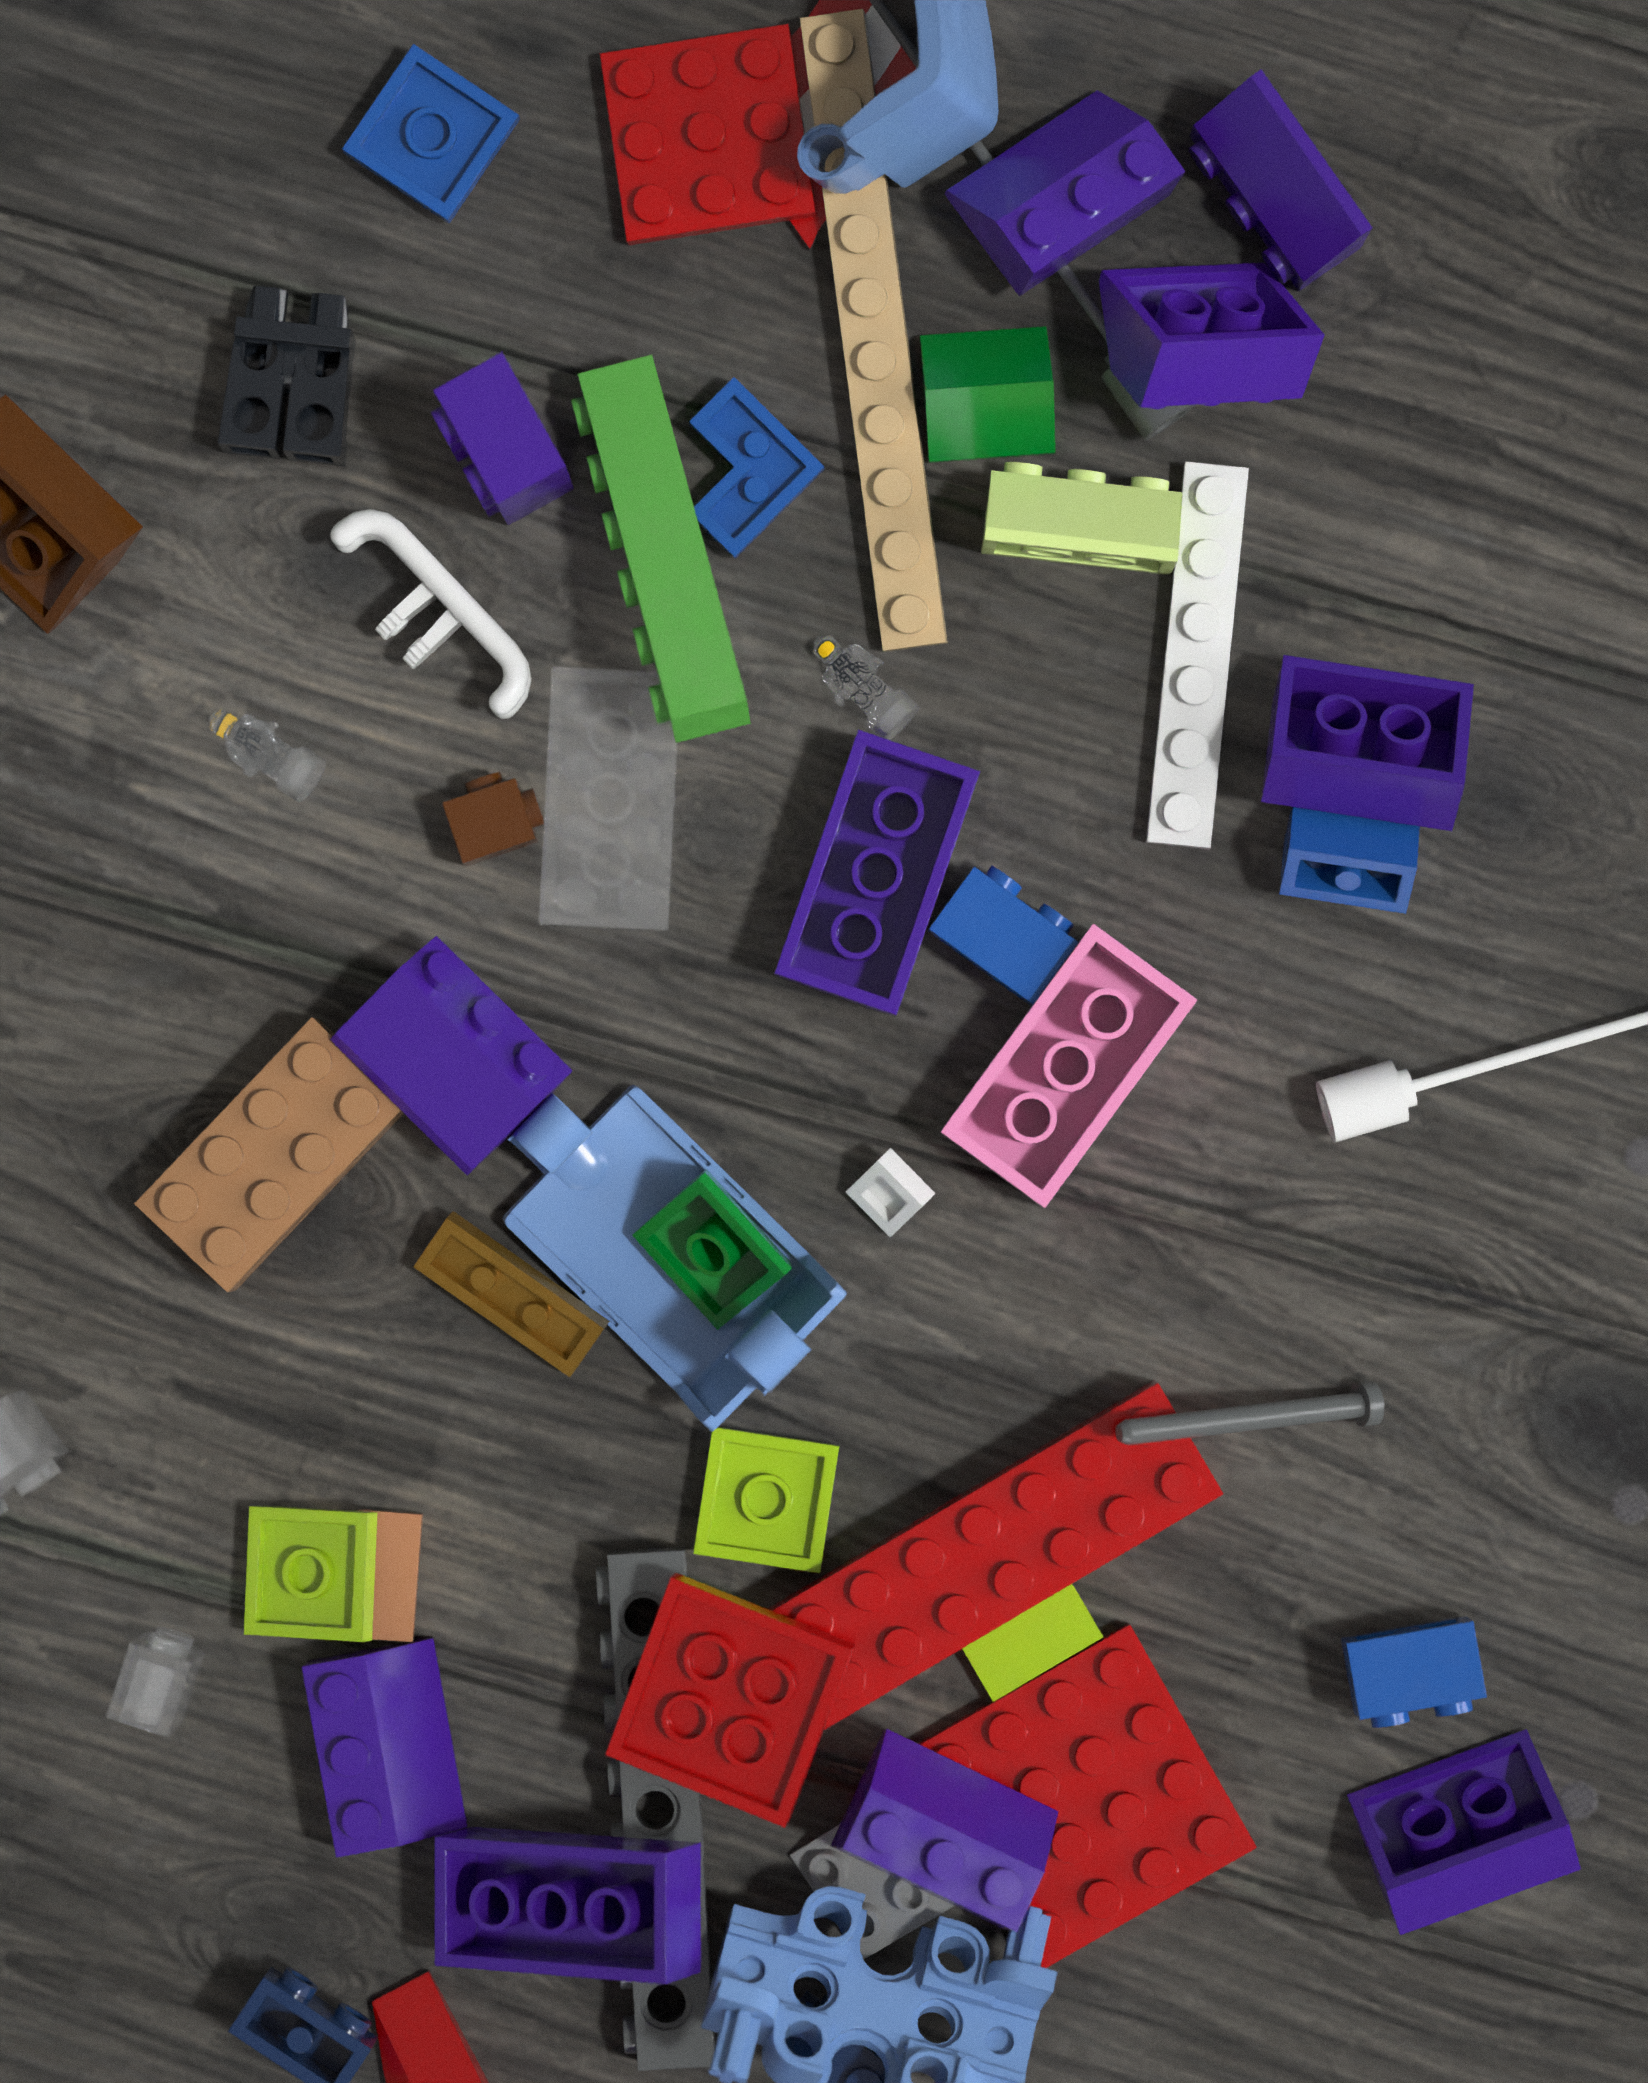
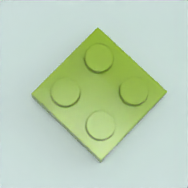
M717 1427L711 1434L693 1554L820 1573L839 1445Z
M261 1505L249 1506L244 1635L353 1642L372 1641L378 1512Z

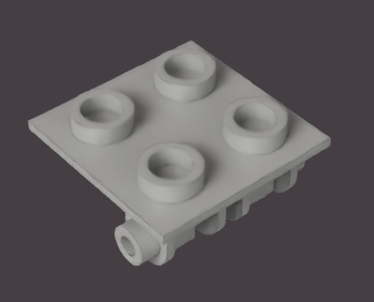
M840 1824L790 1854V1857L814 1892L817 1889L833 1886L866 1894L862 1909L867 1910L866 1925L860 1939V1952L863 1960L954 1906L831 1847L830 1845Z

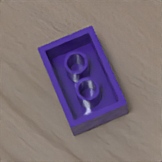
M502 352L433 390L441 406L431 411V414L456 460L459 462L469 456L473 462L462 470L488 517L500 512L509 526L574 490L562 458Z
M1283 655L1272 703L1261 802L1452 831L1465 786L1474 684Z

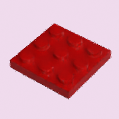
M788 24L600 53L626 240L629 245L817 216L812 179L800 168L797 158L798 145L805 134L791 32Z
M675 1572L669 1580L605 1755L785 1828L792 1816L856 1644Z

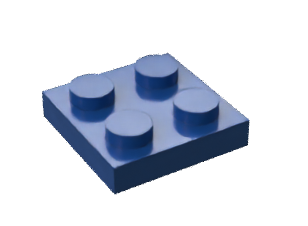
M413 44L342 150L344 154L450 224L520 121V116Z

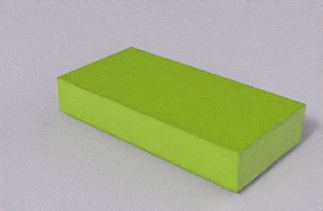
M1071 1584L962 1649L994 1702L1103 1638V1635L1075 1587Z

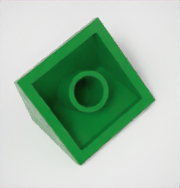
M1047 326L920 335L929 463L1053 455L1056 453L1054 380Z
M707 1169L703 1170L632 1235L717 1330L792 1269L791 1262Z

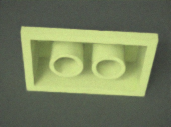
M1005 462L1004 472L991 470L981 553L1170 575L1176 566L1179 555L1183 492L1168 491L1169 481L1152 477H1131L1130 486L1106 484L1105 473L1081 469L1068 470L1067 479L1042 476V466L1022 462Z

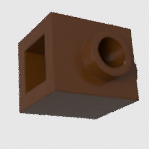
M501 772L485 775L465 783L466 795L442 802L462 863L466 867L538 843L534 828L545 824L534 789L521 791L516 778L503 781Z

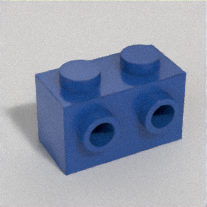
M1291 807L1283 845L1279 895L1406 914L1417 870L1420 826Z
M991 865L985 874L974 867L931 925L928 932L1028 1005L1032 1006L1078 944V941L1068 935L1074 924L1045 903L1041 905L1037 912L1016 897L1022 887L996 867Z
M1467 1616L1341 1638L1354 1714L1360 1720L1370 1718L1372 1728L1407 1723L1410 1721L1408 1711L1434 1707L1436 1717L1470 1712L1473 1710L1472 1700L1487 1698L1474 1621Z

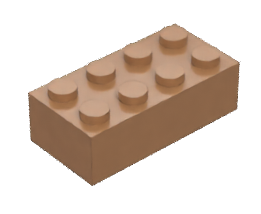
M314 1017L292 1037L134 1203L227 1293L236 1291L404 1114L330 1040L334 1033L323 1022Z

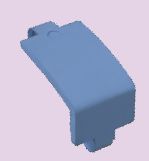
M915 0L919 40L918 69L875 96L845 123L842 128L834 124H820L806 132L798 145L797 152L800 168L806 175L826 190L835 194H846L854 190L859 191L884 174L902 188H905L986 137L997 123L999 110L993 41L985 0ZM844 147L845 154L842 163L835 170L825 172V162L828 155L834 150Z
M636 1085L629 1086L590 1127L576 1116L557 1096L551 1093L507 1138L543 1172V1175L504 1214L502 1218L504 1224L590 1308L610 1321L607 1325L679 1395L698 1420L710 1431H714L756 1388L764 1395L768 1391L771 1392L811 1351L803 1339L846 1296L847 1292ZM705 1169L712 1174L792 1265V1269L718 1330L632 1236Z

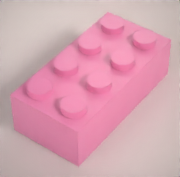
M1092 924L941 1129L940 1133L1039 1206L1046 1208L1194 1006L1197 999L1098 926Z

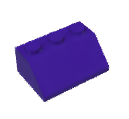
M1262 69L1250 76L1193 125L1190 138L1195 144L1188 148L1191 157L1209 180L1216 175L1219 177L1231 195L1225 200L1228 210L1245 232L1254 227L1268 247L1261 252L1262 257L1271 272L1282 284L1290 279L1299 292L1361 249L1373 227Z
M1097 90L949 188L945 192V196L1020 297L1170 196L1186 171L1146 118Z
M1265 263L1102 270L1099 286L1110 370L1140 408L1163 409L1166 406L1196 404L1216 406L1220 403L1247 401L1269 403L1273 400L1303 397L1325 334Z
M437 936L403 964L330 1039L467 1176L500 1146L551 1093H554L573 1071Z
M434 1637L308 1660L302 1666L336 1858L402 1846L466 1828L468 1823Z
M884 1728L830 1846L1002 1929L1017 1932L1045 1872L1059 1811Z
M1527 1729L1347 1794L1378 1883L1400 1935L1581 1870L1570 1825Z

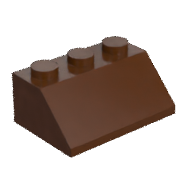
M5 394L0 398V589L38 626L49 634L119 563L143 526Z

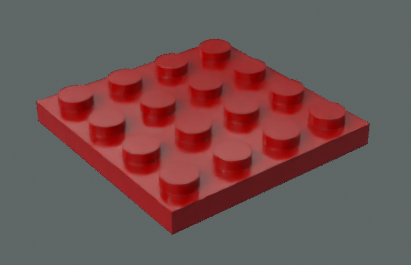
M1130 1623L1106 1635L996 1701L985 1704L918 1743L1059 1811L1045 1872L1029 1907L1042 1909L1043 1915L1051 1917L1041 1967L1043 1968L1053 1965L1257 1848Z

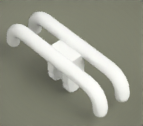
M368 509L353 512L338 521L330 533L331 540L338 550L350 553L367 541L376 540L383 542L422 582L378 624L375 630L381 637L387 640L389 637L397 635L406 627L410 619L438 599L447 610L423 637L418 638L411 644L403 660L412 669L417 667L463 625L501 665L503 670L502 683L489 698L490 709L498 718L508 719L512 717L527 699L532 681L529 663L515 641L408 528L387 512Z

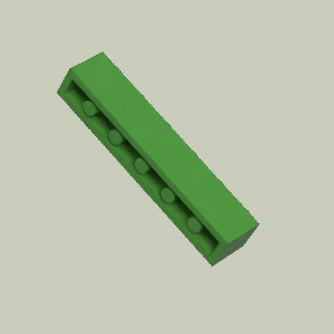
M648 355L578 373L582 397L571 399V404L580 437L592 434L597 453L586 456L595 493L608 491L613 510L601 513L610 549L612 551L623 548L628 568L617 570L626 608L638 605L644 626L632 628L641 665L645 666L654 663L659 684L648 687L657 724L670 721L675 743L751 724L746 695L653 356Z

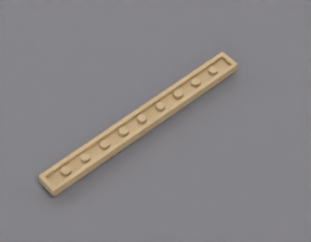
M863 9L800 18L814 127L820 124H834L842 128L845 123L876 96L866 14ZM840 147L828 155L825 162V172L835 170L842 163L845 154L844 147ZM884 174L859 191L854 190L846 194H835L823 187L822 190L882 649L884 652L947 644L948 641L887 175Z

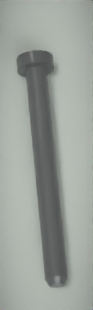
M1357 1382L1352 1386L1350 1393L1125 1419L1116 1426L1115 1432L1119 1442L1125 1445H1135L1344 1419H1354L1358 1426L1367 1427L1379 1425L1382 1422L1384 1399L1382 1391L1376 1382Z

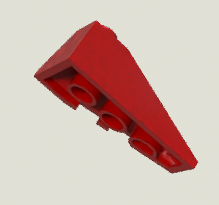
M430 1970L372 2001L385 2083H489Z

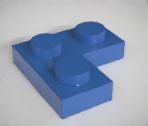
M735 377L689 421L690 426L732 467L694 506L698 523L736 559L825 470V467Z

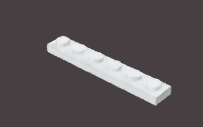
M1185 462L1181 489L1183 494L1178 562L1173 569L1146 843L1200 849L1211 848L1249 468Z

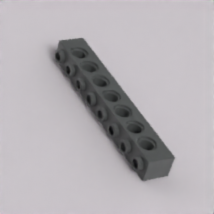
M686 1546L609 1551L607 1554L608 1566H596L598 1605L610 1604L612 1630H600L602 1669L614 1668L615 1694L604 1695L606 1733L614 1732L631 1686L630 1672L639 1664L650 1632L637 1631L630 1626L626 1618V1608L633 1600L638 1598H649L660 1607L671 1576L676 1572L688 1577ZM610 1758L608 1759L610 1797H622L623 1822L611 1823L612 1836L701 1842V1972L668 1983L680 1989L686 2001L682 2010L674 2015L659 2014L652 2008L649 2002L650 1992L663 1984L620 1981L621 1990L633 1989L634 2015H623L625 2054H637L638 2071L710 2067L716 2044L715 2032L700 2028L712 1983L701 1794ZM650 1791L665 1793L673 1802V1815L667 1821L659 1824L644 1820L637 1808V1802L642 1795Z

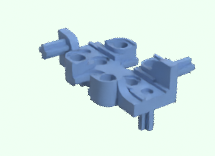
M827 1886L813 1892L807 1898L800 1913L791 1916L774 1915L736 1904L733 1905L728 1915L700 2027L718 2033L709 2069L710 2075L719 2077L718 2081L723 2083H732L733 2081L747 2083L756 2044L763 2045L762 2063L764 2069L776 2083H827L832 2071V2058L834 2054L842 2047L849 2045H863L873 2050L881 2058L885 2068L884 2083H912L910 2074L914 2072L929 2075L935 2083L1025 2082V2073L1036 2023L1041 2009L1053 1993L1057 1971L1041 1967L1051 1921L1050 1916L1042 1914V1909L1029 1907L1018 1931L1009 1930L1003 1960L992 1961L990 1964H988L989 1948L987 1942L976 1928L964 1922L939 1916L932 1929L923 1926L919 1931L913 1949L911 1966L903 1973L892 1976L882 1975L872 1970L864 1962L860 1952V1939L865 1931L867 1910L862 1909L866 1894L842 1887ZM828 1918L834 1921L840 1928L842 1936L835 1938L822 1934L816 1928L814 1919ZM950 1953L958 1957L964 1966L965 1972L953 1973L945 1969L939 1961L938 1954ZM803 1977H813L819 1980L825 1986L828 1993L827 2002L823 2006L816 2008L801 2004L796 1999L793 1991L794 1982ZM928 2012L944 2016L951 2027L950 2039L942 2043H932L926 2040L918 2029V2018ZM799 2037L805 2040L811 2046L813 2056L801 2058L792 2054L786 2046L785 2038Z

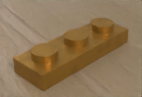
M454 1211L445 1219L413 1266L568 1377L572 1376L610 1322Z

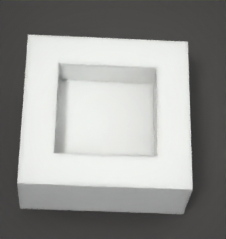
M891 1148L846 1191L889 1237L895 1234L936 1194Z

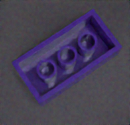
M858 730L784 944L775 976L896 1017L980 771Z
M469 1827L436 1836L435 1966L668 1984L700 1973L701 1842Z

